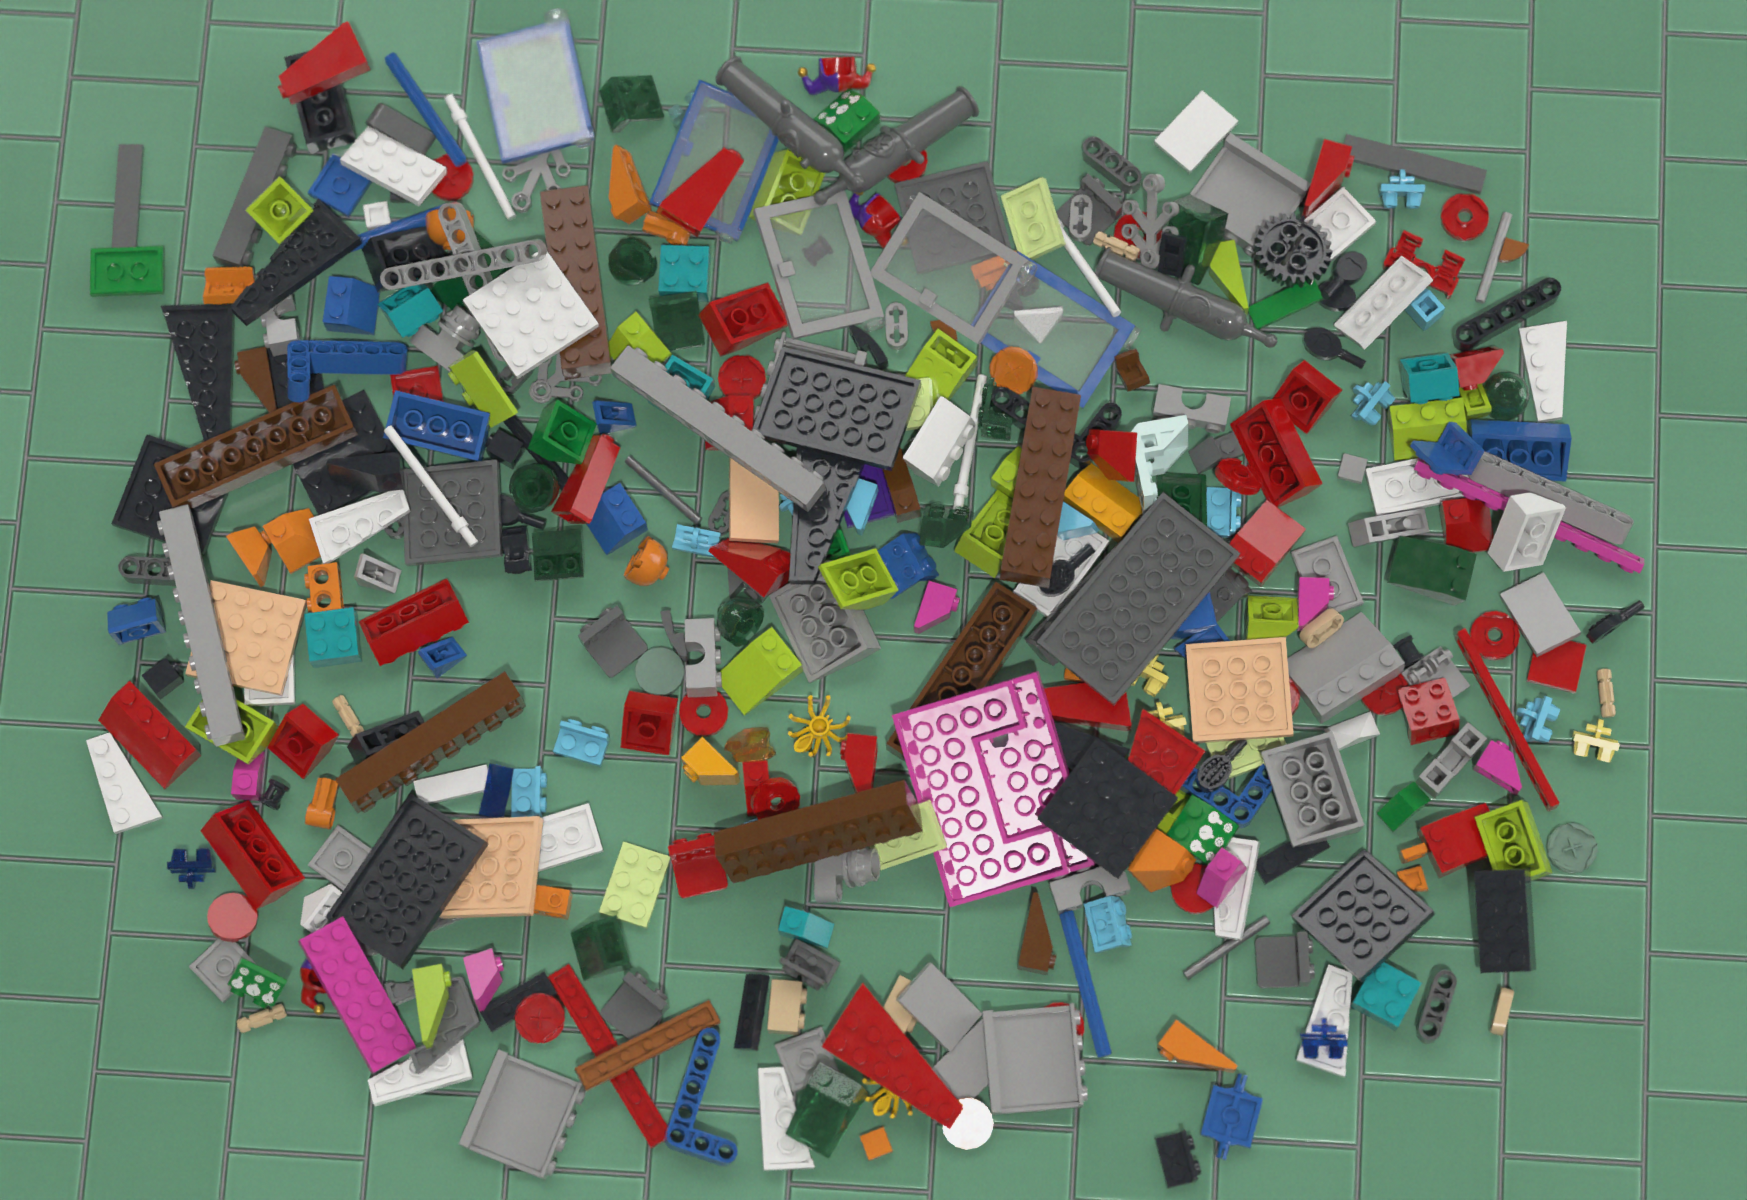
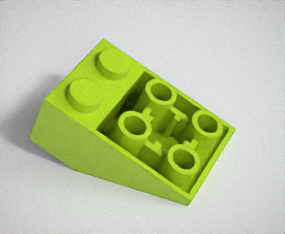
M937 329L925 344L905 377L914 379L929 377L932 380L934 408L940 396L950 401L977 366V356L940 329Z

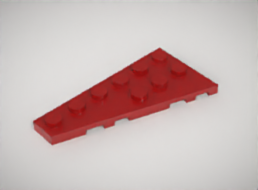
M1142 709L1128 761L1176 796L1206 751Z
M862 983L821 1047L951 1130L963 1111V1106Z

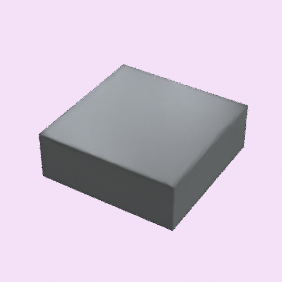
M1344 453L1337 478L1361 484L1368 459Z

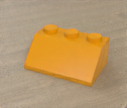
M1092 463L1082 470L1065 490L1063 502L1094 521L1102 532L1117 543L1130 532L1143 516L1139 497L1116 480H1108L1102 471Z

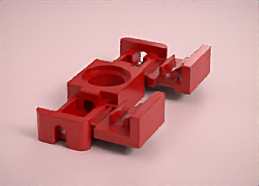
M1403 230L1396 247H1392L1388 252L1382 268L1384 270L1386 266L1390 268L1403 256L1417 267L1426 270L1433 279L1428 285L1429 287L1446 294V299H1450L1458 284L1459 279L1457 276L1464 264L1465 258L1445 250L1442 256L1444 261L1441 266L1435 267L1416 258V254H1414L1416 248L1420 249L1423 238Z

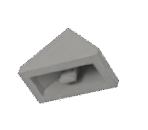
M360 554L354 578L359 586L395 593L402 570L368 555Z

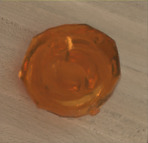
M767 727L744 729L728 739L724 747L725 751L732 753L733 759L736 762L762 761L776 755L775 749L769 743L770 732Z

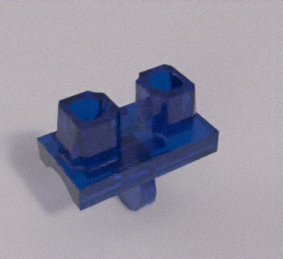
M208 848L196 849V861H188V851L186 849H173L171 862H167V870H170L171 874L187 873V875H179L178 880L179 882H187L188 889H195L196 882H204L205 879L204 874L196 875V873H216V864L213 862L211 850Z
M1321 1017V1025L1311 1024V1032L1321 1033H1300V1043L1303 1046L1305 1058H1318L1319 1046H1328L1329 1059H1342L1344 1047H1348L1346 1034H1327V1032L1337 1033V1025H1328L1327 1018Z

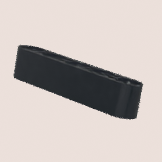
M1554 278L1543 279L1460 325L1453 338L1455 348L1461 352L1470 351L1553 305L1561 292L1560 282ZM1550 288L1555 294L1552 296L1547 295L1543 289ZM1525 299L1530 300L1534 306L1527 307L1522 301ZM1509 311L1513 318L1507 319L1502 316L1501 312ZM1484 322L1489 323L1492 329L1485 330L1480 324ZM1460 335H1469L1471 337V341H1462L1460 339Z

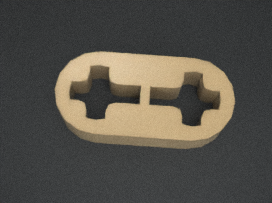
M1333 608L1326 610L1302 629L1300 640L1309 648H1315L1341 628L1344 622L1343 616Z
M1501 987L1490 1033L1503 1036L1514 990Z

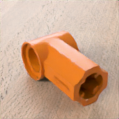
M649 211L645 217L643 232L664 238L672 245H687L691 233L659 213Z
M324 777L318 778L312 803L308 805L306 811L305 825L331 830L335 818L334 805L339 785L335 780Z

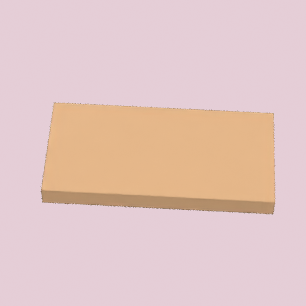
M729 457V541L778 543L779 492Z

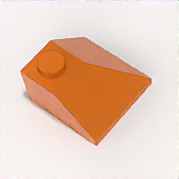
M309 508L283 514L262 526L290 574L321 557L309 521L310 518L314 517Z
M255 526L230 533L226 536L256 582L260 587H263L266 582L272 551L268 546L272 543L264 530L259 533Z
M1155 829L1127 870L1147 891L1154 892L1183 881L1193 869L1196 859L1186 848L1158 829Z

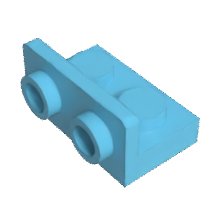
M1207 487L1208 528L1220 538H1234L1235 532L1240 531L1241 516H1236V507H1241V494L1228 488Z
M568 719L567 722L561 721L553 753L601 767L610 741L609 735L605 733L606 730L596 726H592L591 729L582 727L581 722Z
M535 766V769H512L511 817L540 816L542 818V812H546L547 799L542 797V790L547 788V773H543L541 766Z
M1108 896L1084 904L1095 953H1101L1121 946H1131L1132 932L1126 923V907L1120 897Z

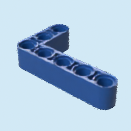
M292 341L287 346L288 399L298 403L309 399L310 373L402 374L407 369V346L400 342Z
M1263 763L1239 797L1224 787L1214 792L1195 791L1193 784L1196 783L1198 773L1196 768L1193 769L1180 790L1189 796L1194 795L1213 806L1238 824L1239 828H1245L1251 823L1273 791L1270 780L1265 779L1262 775V772L1266 770ZM1258 790L1262 798L1253 800L1249 797L1248 792ZM1216 796H1223L1227 804L1217 806L1213 799ZM1237 810H1243L1247 813L1248 818L1246 820H1238L1234 813Z
M706 1028L696 1038L664 1135V1142L671 1150L719 1166H728L737 1156V1146L730 1140L692 1128L721 1039L715 1029ZM703 1036L712 1037L714 1045L712 1047L703 1045L701 1040ZM697 1059L703 1060L707 1066L706 1070H697L694 1067V1061ZM689 1083L696 1084L699 1093L696 1095L689 1094L686 1091V1085ZM681 1107L688 1108L691 1112V1117L688 1119L681 1118L678 1114V1109ZM673 1131L680 1132L683 1136V1141L681 1143L673 1142L670 1138V1133ZM695 1140H704L707 1143V1150H697L694 1145ZM719 1148H728L731 1151V1158H721L718 1153Z

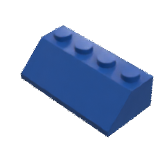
M395 390L386 428L392 425L406 445L479 462L483 461L486 449L485 444L488 440L490 413ZM384 433L383 438L390 440L388 436Z
M1470 420L1469 436L1485 450L1484 452L1497 456L1548 480L1566 482L1572 439L1569 424Z

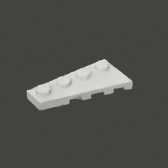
M1567 321L1519 328L1518 330L1537 423L1562 419Z
M396 490L310 518L309 521L323 564L336 560L411 511L404 490Z
M1232 838L1225 849L1241 860L1247 870L1219 907H1214L1215 935L1219 938L1242 941L1260 848L1259 841Z
M1331 965L1327 966L1296 1059L1297 1062L1345 1078L1352 987V974L1349 971Z
M462 1039L420 1074H417L412 1059L409 1057L410 1059L399 1065L396 1064L370 1078L368 1083L373 1104L378 1106L471 1080L473 1077L464 1040Z
M784 1067L758 1068L763 1171L814 1169L815 1166L802 1131L800 1118L793 1102Z

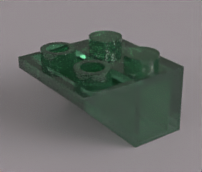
M938 503L926 506L922 516L919 545L946 547L972 526L975 512L969 511V508L962 506L948 509L945 508V505Z
M581 529L532 533L535 581L584 578L585 552L584 536Z
M617 915L591 922L570 933L584 982L632 968Z

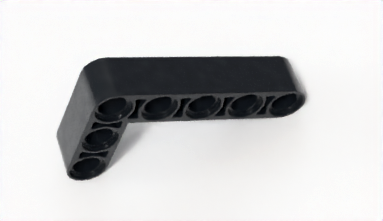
M1006 387L996 388L992 393L991 406L993 411L1025 432L1027 417L1019 418L1016 416V413L1020 410L1028 412L1030 403ZM1005 397L1009 402L1005 405H1000L996 402V399ZM1104 404L1082 435H1074L1070 458L1072 465L1085 469L1093 463L1090 456L1086 459H1080L1076 456V453L1079 451H1086L1088 453L1086 439L1089 435V429L1117 430L1122 417L1121 408L1117 404ZM1108 412H1112L1117 416V418L1115 420L1109 421L1104 417V415Z

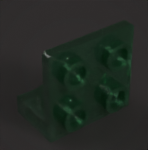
M652 75L610 77L599 89L611 133L621 132L629 122L662 120L664 118Z
M697 291L649 298L654 333L669 351L705 345L702 321L699 317L700 306Z
M990 377L989 384H984L982 406L985 407H980L978 429H982V437L1010 442L1013 418H1008V415L1003 413L990 415L995 386V378Z

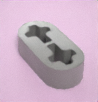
M1083 194L1075 196L1071 201L1069 223L1071 238L1081 242L1087 240L1090 236L1092 220V201L1087 195ZM1079 202H1084V206H1086L1083 215H1079V208L1075 207L1079 205ZM1078 221H1083V229H1086L1083 230L1082 234H1077V230H1075L1078 227Z
M891 303L885 312L886 341L890 348L900 350L908 342L907 310L901 303ZM894 310H899V314H903L899 316V323H894V317L890 315L894 313ZM894 329H899L900 337H904L899 340V343H895V340L892 339L894 337Z

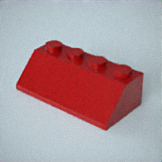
M1281 398L1263 400L1230 423L1249 465L1256 468L1263 478L1261 489L1266 499L1277 508L1306 496L1323 484Z
M447 578L358 621L380 666L392 663L406 653L415 652L419 647L429 642L437 641L441 636L451 631H457L469 623Z
M131 681L111 697L98 719L164 789L169 787L201 757V754Z
M249 800L213 814L200 830L256 909L275 902L305 879Z

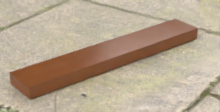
M708 1000L574 1068V1071L587 1092L699 1035L703 1029L719 1025L721 1021Z

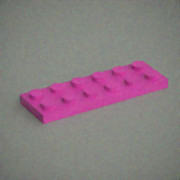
M344 917L333 921L298 941L371 1074L405 1056L410 1050L417 1048Z

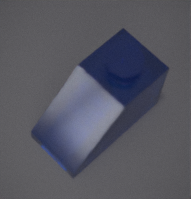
M489 763L478 814L494 818H504L513 768Z

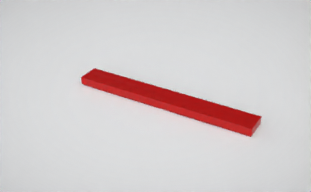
M1466 628L1458 631L1455 641L1546 810L1550 812L1556 809L1560 802Z
M569 964L548 976L549 981L595 1057L619 1046ZM633 1068L611 1079L612 1085L651 1149L664 1142L667 1124Z

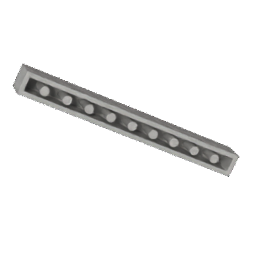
M627 346L610 367L615 378L808 512L825 491L824 478L814 470L809 472L803 468L804 464L793 456L790 459L783 454L784 450L775 443L771 445L764 440L765 437L755 429L750 431L744 427L745 423L735 415L730 417L724 413L726 410L716 402L712 404L705 399L706 396L696 388L691 390L686 386L687 383L681 377L668 374L666 367L658 361L653 363L648 360L647 354L636 347L634 350Z
M188 504L160 511L161 520L157 521L160 535H164L166 543L162 544L164 555L166 558L170 557L171 565L167 566L170 579L175 580L177 587L173 588V594L176 603L180 602L182 610L178 611L181 625H185L187 633L183 634L185 645L187 648L191 647L192 656L188 658L191 670H196L198 679H194L197 694H202L203 702H199L202 716H207L209 724L205 725L208 740L212 739L216 747L243 740L245 735L192 512Z

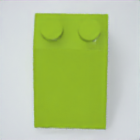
M999 490L994 493L966 529L954 552L993 578H996L1001 571L1013 499Z
M876 548L818 566L840 609L867 610L885 604L899 591Z
M771 627L752 641L720 671L722 675V688L745 716L801 674L803 667Z

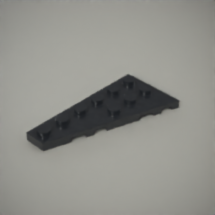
M317 199L313 204L314 211L295 231H292L270 257V263L266 268L260 269L257 273L258 277L253 284L247 286L230 306L232 313L246 326L362 245L360 237L321 200Z
M232 304L161 306L205 442L232 430L234 314L230 307Z

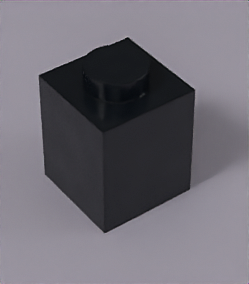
M499 429L495 435H490L485 444L489 457L498 460V462L514 470L526 450L523 442Z
M166 658L141 675L160 700L184 683L180 677L183 673L175 661L170 664Z

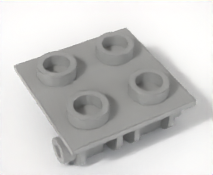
M1441 646L1401 673L1410 686L1445 678L1452 698L1470 687L1469 683L1451 661V658H1453L1449 649L1444 651Z

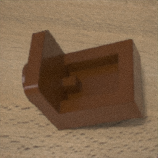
M1136 348L1114 357L1117 374L1127 392L1150 384L1149 376L1140 362L1139 352Z

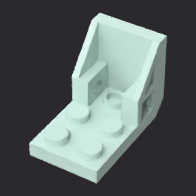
M1186 415L1138 423L1131 431L1137 432L1135 481L1143 515L1157 500L1156 497H1158L1156 483L1152 481V476L1164 474L1188 449V420ZM1148 459H1154V462L1151 463Z

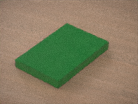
M163 246L90 249L91 297L164 294Z

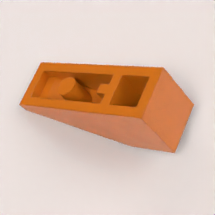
M615 145L612 153L609 200L612 206L611 213L617 220L631 224L652 209L631 153Z
M1178 1020L1173 1023L1157 1046L1160 1049L1159 1054L1170 1062L1175 1060L1177 1063L1234 1073L1238 1065Z

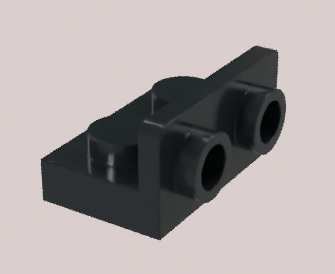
M1182 1130L1179 1133L1155 1138L1167 1189L1197 1182V1175H1201V1169L1198 1159L1193 1160L1191 1150H1195L1192 1135H1187L1186 1130Z

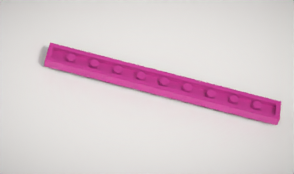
M1419 457L1416 460L1414 470L1417 471L1419 476L1429 480L1432 477L1440 481L1439 484L1449 490H1453V488L1458 489L1468 499L1475 500L1477 498L1484 501V505L1492 510H1505L1509 500L1508 496L1461 474L1459 476L1436 474L1430 469V465L1425 460ZM1560 522L1554 536L1555 539L1562 542L1568 540L1575 543L1574 546L1583 552L1590 550L1598 554L1597 557L1608 563L1612 560L1620 564V568L1629 573L1634 571L1640 573L1644 567V558L1566 522Z

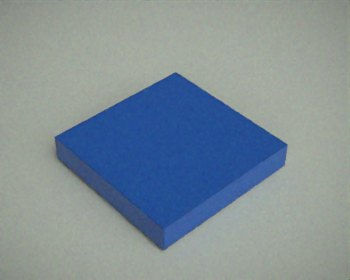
M333 153L307 193L314 199L321 200L325 205L349 218L373 181L341 165V157Z

